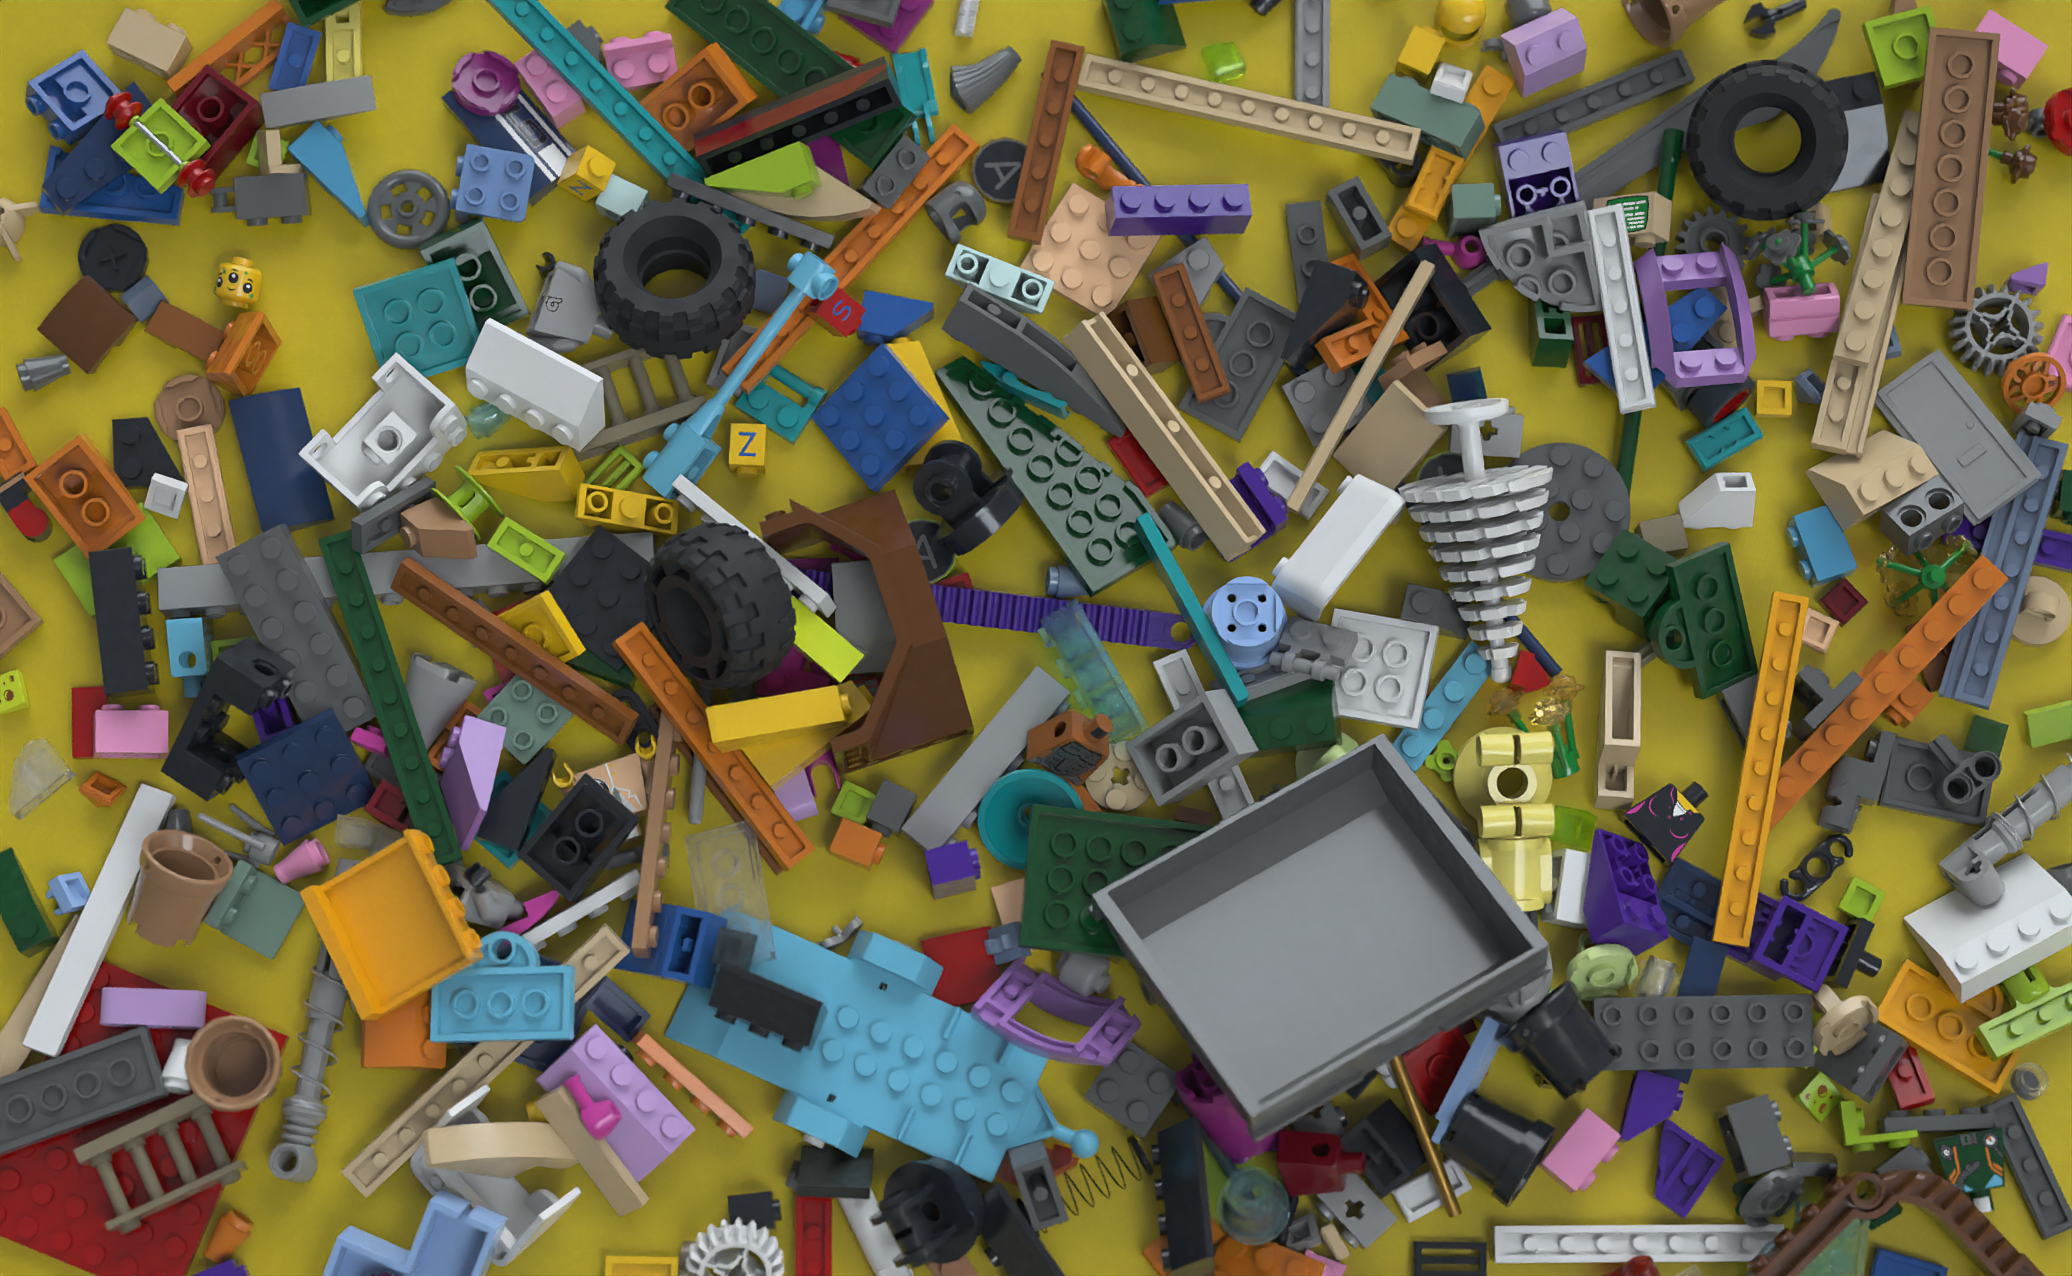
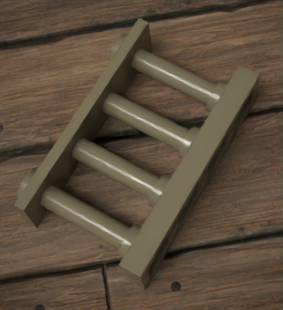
M631 348L581 366L603 378L604 399L612 423L610 424L611 428L600 431L580 452L574 449L578 462L613 451L619 444L624 447L664 433L669 425L675 422L681 425L683 420L686 421L706 403L704 395L700 397L692 395L681 362L677 360L676 355H665L664 359L679 400L676 401L677 405L665 409L663 406L658 405L643 361L654 357L646 354L645 349L640 348L636 351ZM628 366L632 370L646 410L643 413L644 416L634 420L626 418L610 374Z
M195 1093L74 1149L80 1164L86 1166L91 1164L92 1168H97L117 1214V1218L105 1223L108 1230L114 1232L119 1230L121 1234L133 1231L141 1226V1219L218 1183L221 1184V1187L235 1183L242 1178L240 1173L248 1170V1166L244 1161L238 1160L231 1163L210 1114L213 1113L211 1106L199 1100ZM190 1117L193 1121L197 1120L218 1168L217 1171L198 1179L177 1132L180 1128L178 1123ZM158 1133L159 1137H164L185 1185L166 1195L162 1190L144 1148L146 1144L145 1138ZM125 1149V1152H130L151 1202L132 1211L110 1163L113 1159L111 1154Z

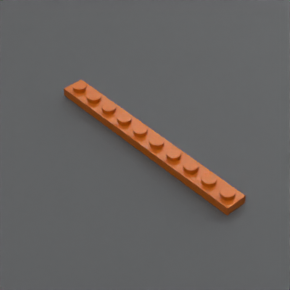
M954 124L942 134L926 151L930 156L929 160L891 208L885 209L882 207L878 214L864 217L823 260L836 270L834 275L839 280V288L845 292L925 208L924 203L938 194L979 150L978 143ZM805 295L740 384L739 388L747 395L816 323L803 312V309L811 299L809 296ZM775 312L721 368L722 374L727 378Z
M1983 554L1780 767L1769 832L2009 579Z

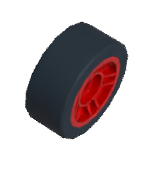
M1747 376L1744 383L1702 386L1691 398L1688 409L1705 428H1709L1737 410L1753 392L1755 383Z

